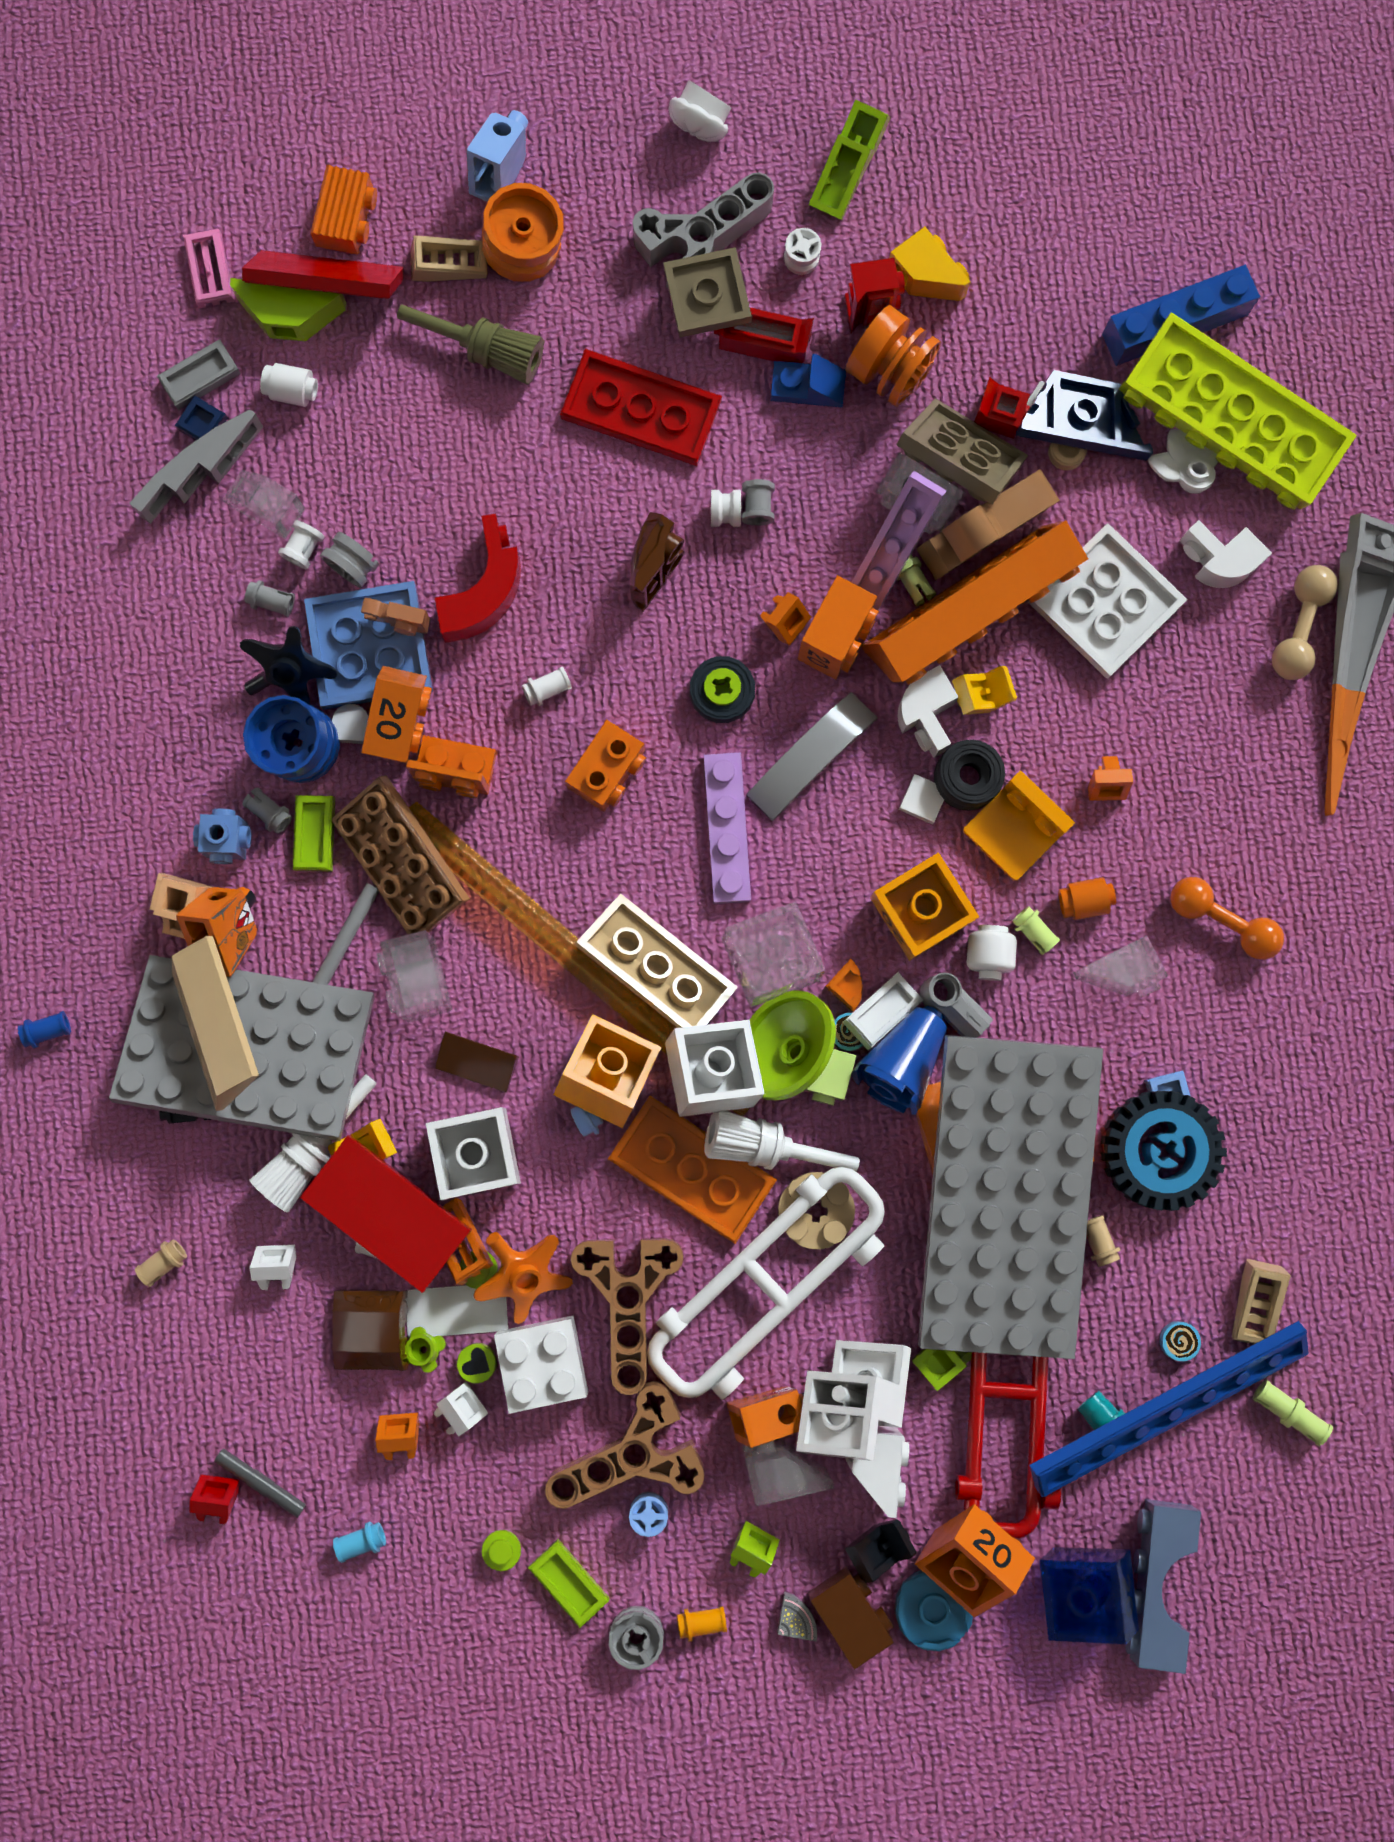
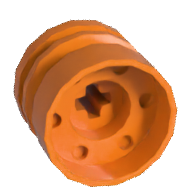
M888 305L875 317L858 341L848 359L845 371L866 385L880 374L882 377L876 393L884 396L893 387L888 402L898 407L925 380L934 365V359L942 342L932 336L922 345L927 331L921 327L911 334L909 338H906L905 335L911 319L891 305Z

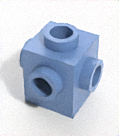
M212 809V814H200V823L194 826V846L198 847L199 853L209 858L210 863L232 864L233 859L246 860V852L251 845V828L248 826V822L235 815V810ZM218 829H223L224 834L222 838L217 840Z

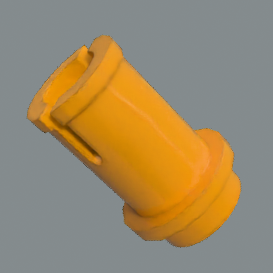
M723 1606L689 1612L687 1608L684 1609V1613L677 1614L680 1639L688 1638V1642L693 1641L692 1637L727 1632Z

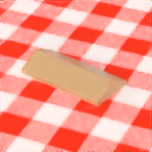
M622 894L612 902L575 944L576 947L677 1028L708 1025L738 988Z
M205 936L171 956L172 976L216 1111H221L240 1095L259 1076L214 938L213 936Z

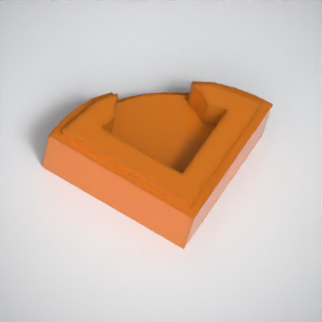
M850 959L825 988L852 1013L860 1003L863 984L859 968Z

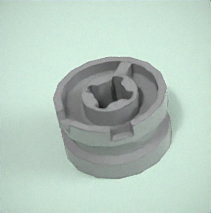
M337 532L332 539L333 545L330 548L326 547L320 554V557L344 579L362 588L367 582L366 575L369 571L374 572L380 564L376 559L372 562L373 555L358 542L342 532Z
M644 1606L625 1608L615 1616L610 1626L608 1645L611 1655L618 1664L627 1669L640 1670L649 1667L659 1658L663 1649L664 1638L661 1620L654 1611ZM631 1630L640 1635L644 1633V1639L641 1643L634 1644L629 1640Z

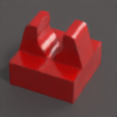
M201 1474L189 1500V1513H195L197 1520L203 1522L207 1515L220 1517L219 1524H226L239 1493V1479Z

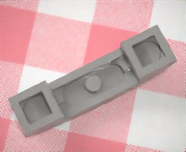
M852 692L849 693L809 729L769 769L746 796L773 822L799 796L800 792L849 744H852L878 717Z

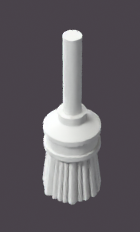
M367 1074L353 1088L346 1119L377 1084ZM292 1133L293 1136L289 1141L282 1144L281 1148L283 1150L250 1179L251 1184L284 1212H290L313 1176H317L330 1159L327 1149L328 1145L332 1143L330 1139Z
M729 1111L713 1112L711 1114L704 1144V1153L707 1158L748 1162L750 1166H763L767 1170H772L779 1160L788 1161L789 1158L834 1168L845 1167L856 1172L860 1163L859 1157L793 1143L792 1138L784 1135L781 1123H769L765 1119L760 1118L754 1121Z

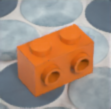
M606 719L565 780L567 789L605 812L609 805L615 807L626 791V788L622 785L630 774L636 776L647 759L643 755L645 752L644 743Z

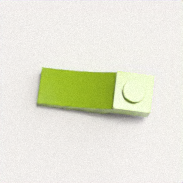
M855 100L841 134L837 136L808 205L843 220L856 189L874 153H876L891 119L888 114Z

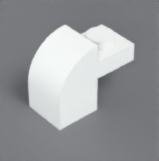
M1198 520L1180 539L1187 556L1203 565V568L1195 575V578L1203 584L1215 588H1228L1243 582L1272 554L1247 527L1224 546Z
M940 665L931 669L923 677L908 686L900 701L897 715L902 734L916 727L917 731L914 734L919 746L924 752L929 750L933 758L944 753L951 745L935 715L952 707L958 699L957 693Z

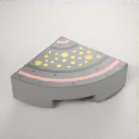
M784 1592L777 1630L778 1635L817 1642V1628L811 1611L797 1596Z

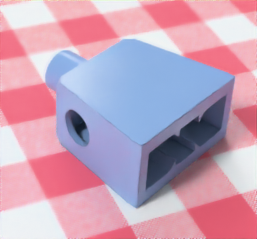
M512 110L507 117L498 113H491L468 146L467 169L470 195L488 202L489 198L497 190L515 182L526 157V128L528 126V119L521 112Z

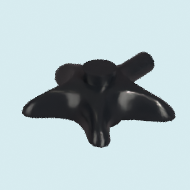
M296 626L288 628L285 643L281 645L265 643L254 639H244L240 642V648L257 660L264 668L260 674L244 684L245 690L251 696H254L269 685H276L283 688L291 697L299 698L311 705L307 689L308 680L313 678L335 679L338 675L333 666L318 660L305 651L301 642L300 630Z

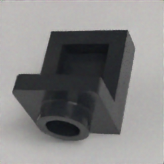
M898 1519L873 1525L845 1548L860 1578L865 1583L874 1582L898 1561L911 1559L916 1555V1550L910 1541L909 1534Z

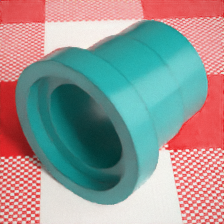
M1099 1390L1077 1408L1093 1430L1125 1414L1122 1409L1117 1410Z

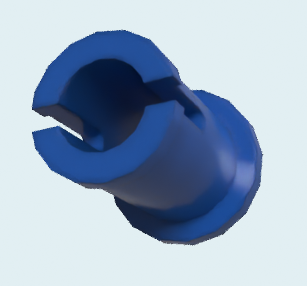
M61 1011L58 1014L33 1022L30 1019L24 1020V1024L18 1026V1034L24 1047L31 1046L34 1049L38 1048L41 1042L63 1035H70L71 1026L66 1013Z

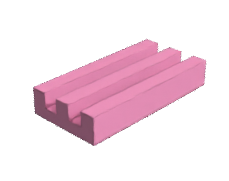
M214 229L183 235L195 301L198 308H205L208 303H212L213 306L220 305V301L226 300L227 303L235 302L230 286V275L220 230ZM212 239L214 241L223 288L220 291L217 290L208 240ZM200 242L210 293L203 294L194 243Z

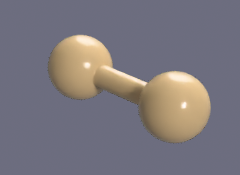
M1308 566L1298 574L1295 580V594L1303 603L1292 638L1279 643L1272 654V666L1275 672L1284 679L1298 680L1304 678L1314 667L1315 652L1307 642L1317 607L1329 603L1336 595L1338 589L1336 575L1326 566Z

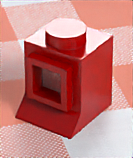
M989 377L974 422L988 431L1014 439L1016 430L1030 408L1027 405L1030 394L1000 385Z

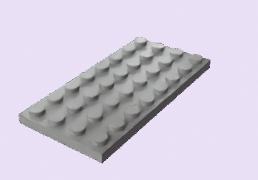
M945 1035L918 1346L921 1349L1075 1359L1103 1059L1102 1048Z

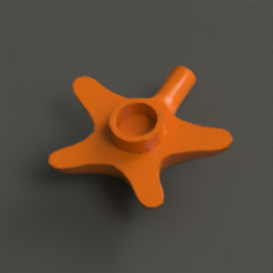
M498 1232L491 1233L487 1237L486 1243L499 1257L501 1267L487 1282L475 1290L473 1296L476 1301H487L501 1297L513 1298L514 1322L517 1324L524 1322L534 1299L539 1294L551 1290L567 1289L573 1284V1280L570 1277L548 1271L550 1259L558 1246L559 1239L555 1235H548L531 1248L518 1252L512 1249Z

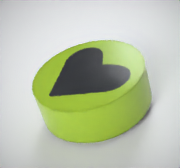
M473 1343L466 1346L460 1352L457 1359L459 1374L470 1383H482L488 1380L497 1366V1358L494 1351L483 1343Z

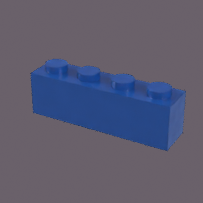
M1245 264L1112 315L1102 336L1115 365L1118 366L1143 355L1171 312L1204 333L1248 316L1259 300L1260 295Z

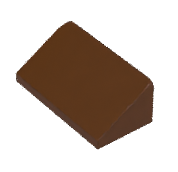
M445 1032L435 1069L507 1093L519 1056Z

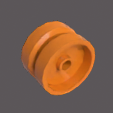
M513 183L504 186L489 198L483 212L482 251L488 265L500 276L512 281L530 282L544 277L555 266L560 254L564 231L563 213L557 200L545 189L531 183Z

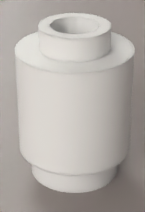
M275 363L273 366L265 365L261 375L260 390L263 395L269 396L270 400L306 407L309 401H314L317 396L318 380L313 378V373L309 369Z

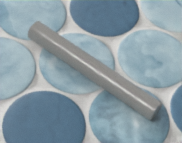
M366 883L312 982L316 984H329L379 893L378 888Z

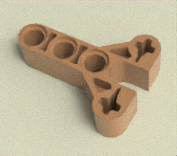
M1040 469L1002 492L993 505L989 502L978 505L941 530L942 532L926 541L916 550L935 580H938L1060 500Z
M615 1239L583 1241L575 1247L571 1255V1263L574 1270L582 1276L589 1277L610 1303L611 1379L615 1389L624 1395L638 1393L646 1382V1302L665 1276L678 1271L683 1263L684 1255L682 1248L673 1239H641V1266L638 1272L629 1276L621 1274L616 1268ZM662 1246H670V1252L677 1253L678 1257L671 1260L670 1267H663L662 1260L646 1258L645 1256H655V1254L661 1253ZM590 1247L593 1254L600 1257H609L610 1259L596 1261L593 1263L592 1268L589 1269L586 1268L584 1261H579V1255L584 1254L586 1248ZM624 1286L634 1287L639 1293L637 1304L631 1307L620 1304L617 1297L619 1289ZM630 1325L638 1330L640 1339L635 1345L626 1346L618 1339V1331L623 1326ZM632 1365L639 1370L641 1377L637 1383L626 1385L621 1382L618 1372L623 1366Z
M659 1381L647 1382L642 1390L638 1392L637 1410L622 1438L573 1460L551 1473L545 1488L546 1498L551 1505L561 1509L571 1507L634 1476L669 1483L676 1491L682 1494H691L700 1489L704 1481V1467L692 1439L669 1450H660L652 1441V1436L656 1431L680 1420L681 1414L670 1390L665 1384ZM653 1391L655 1396L663 1395L664 1398L660 1403L662 1418L658 1410H655L652 1405L645 1406L644 1403L648 1399V1392ZM632 1444H638L644 1448L646 1456L641 1462L631 1463L624 1455L625 1448ZM678 1456H680L683 1464H686L688 1469L696 1468L693 1472L692 1481L687 1482L685 1477H677L680 1474V1459ZM596 1461H603L609 1466L611 1473L605 1479H595L589 1473L588 1468L590 1464ZM567 1478L573 1483L575 1491L570 1496H560L555 1492L553 1483L557 1479Z

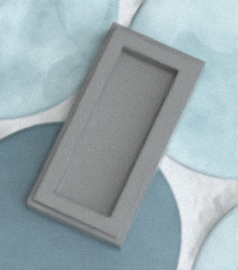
M219 339L157 375L176 408L180 410L189 405L194 396L201 398L241 373Z

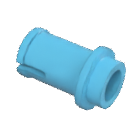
M367 1522L365 1523V1528L333 1539V1548L338 1561L341 1563L369 1551L378 1553L380 1552V1547L386 1545L385 1533L379 1522L375 1524Z

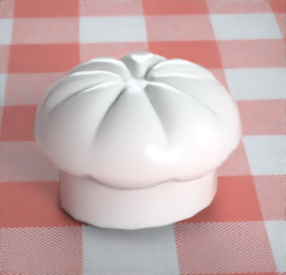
M690 80L687 81L680 98L674 97L670 100L668 109L672 121L683 131L689 132L690 135L696 136L703 141L717 142L728 133V125L724 124L731 107Z

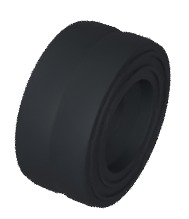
M963 740L950 746L938 760L934 771V782L944 801L956 809L965 811L977 810L986 806L998 795L1005 781V767L1002 758L992 746L979 740ZM964 766L975 768L979 774L978 783L973 785L964 783L960 778V769Z

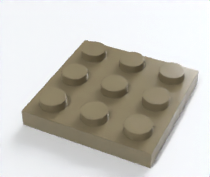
M936 398L902 433L896 444L904 450V453L910 459L926 463L934 468L941 478L950 482L955 481L968 489L969 494L975 499L983 502L987 501L992 505L1019 471L1028 456Z

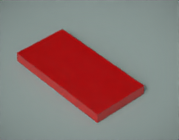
M260 250L242 267V281H245V283L389 299L404 280L403 266Z
M585 349L561 410L560 418L698 466L722 402V396Z
M347 1135L300 1196L303 1201L421 1293L425 1292L472 1230L351 1135Z

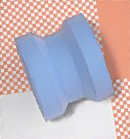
M644 1492L636 1496L631 1503L629 1521L633 1530L645 1537L656 1536L663 1531L668 1520V1507L664 1498L654 1492Z

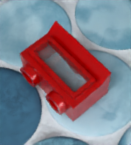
M895 258L850 264L852 283H848V293H845L844 298L850 333H852L860 323L863 326L870 325L875 317L888 305L900 310V294L905 293V281L903 272L896 270Z

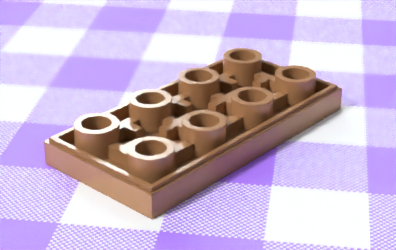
M387 775L379 776L332 818L333 824L376 888H378V891L408 936L412 937L410 939H414L412 941H419L415 935L420 936L417 938H423L470 900Z

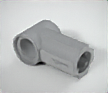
M944 972L934 975L925 980L920 987L919 994L923 999V1004L941 1012L944 1020L960 1036L977 1038L993 1021L962 989L958 978L951 973ZM936 982H941L947 988L948 995L945 1001L939 1000L934 995L933 988Z

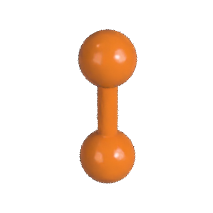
M1186 877L1174 885L1170 901L1173 909L1180 916L1187 919H1197L1207 915L1240 934L1243 950L1254 959H1270L1281 951L1284 945V933L1280 925L1274 920L1265 917L1255 918L1249 922L1215 903L1211 886L1201 878Z

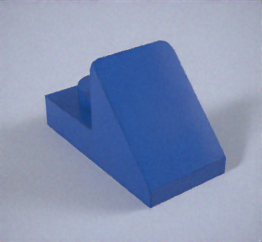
M812 354L811 364L774 361L770 401L843 408L846 371L817 354Z

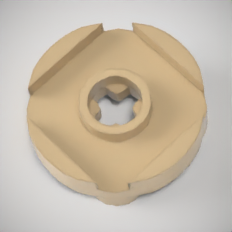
M809 1172L792 1180L780 1196L778 1216L800 1196L795 1189L809 1175L812 1174L818 1179L824 1173ZM842 1182L833 1185L820 1199L821 1206L827 1208V1214L820 1216L818 1222L812 1221V1215L805 1212L785 1231L798 1245L809 1249H825L841 1242L845 1238L854 1222L855 1204L849 1189Z

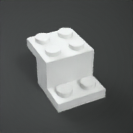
M836 1340L832 1372L807 1370L796 1451L805 1454L874 1461L878 1425L902 1428L911 1348L896 1344Z

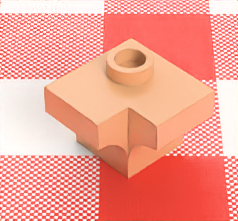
M158 873L149 910L154 911L153 915L162 917V933L185 939L176 915L208 888L213 886L166 873Z

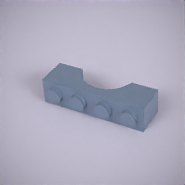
M1145 1499L1144 1509H1140L1138 1513L1137 1529L1138 1533H1142L1141 1547L1135 1550L1133 1558V1569L1135 1573H1138L1137 1587L1132 1589L1130 1593L1133 1603L1132 1614H1134L1133 1628L1127 1630L1125 1639L1126 1653L1130 1654V1659L1138 1668L1186 1674L1190 1633L1168 1615L1162 1599V1586L1168 1570L1177 1560L1198 1552L1201 1511L1189 1504ZM1129 1601V1609H1130V1610H1131V1601Z

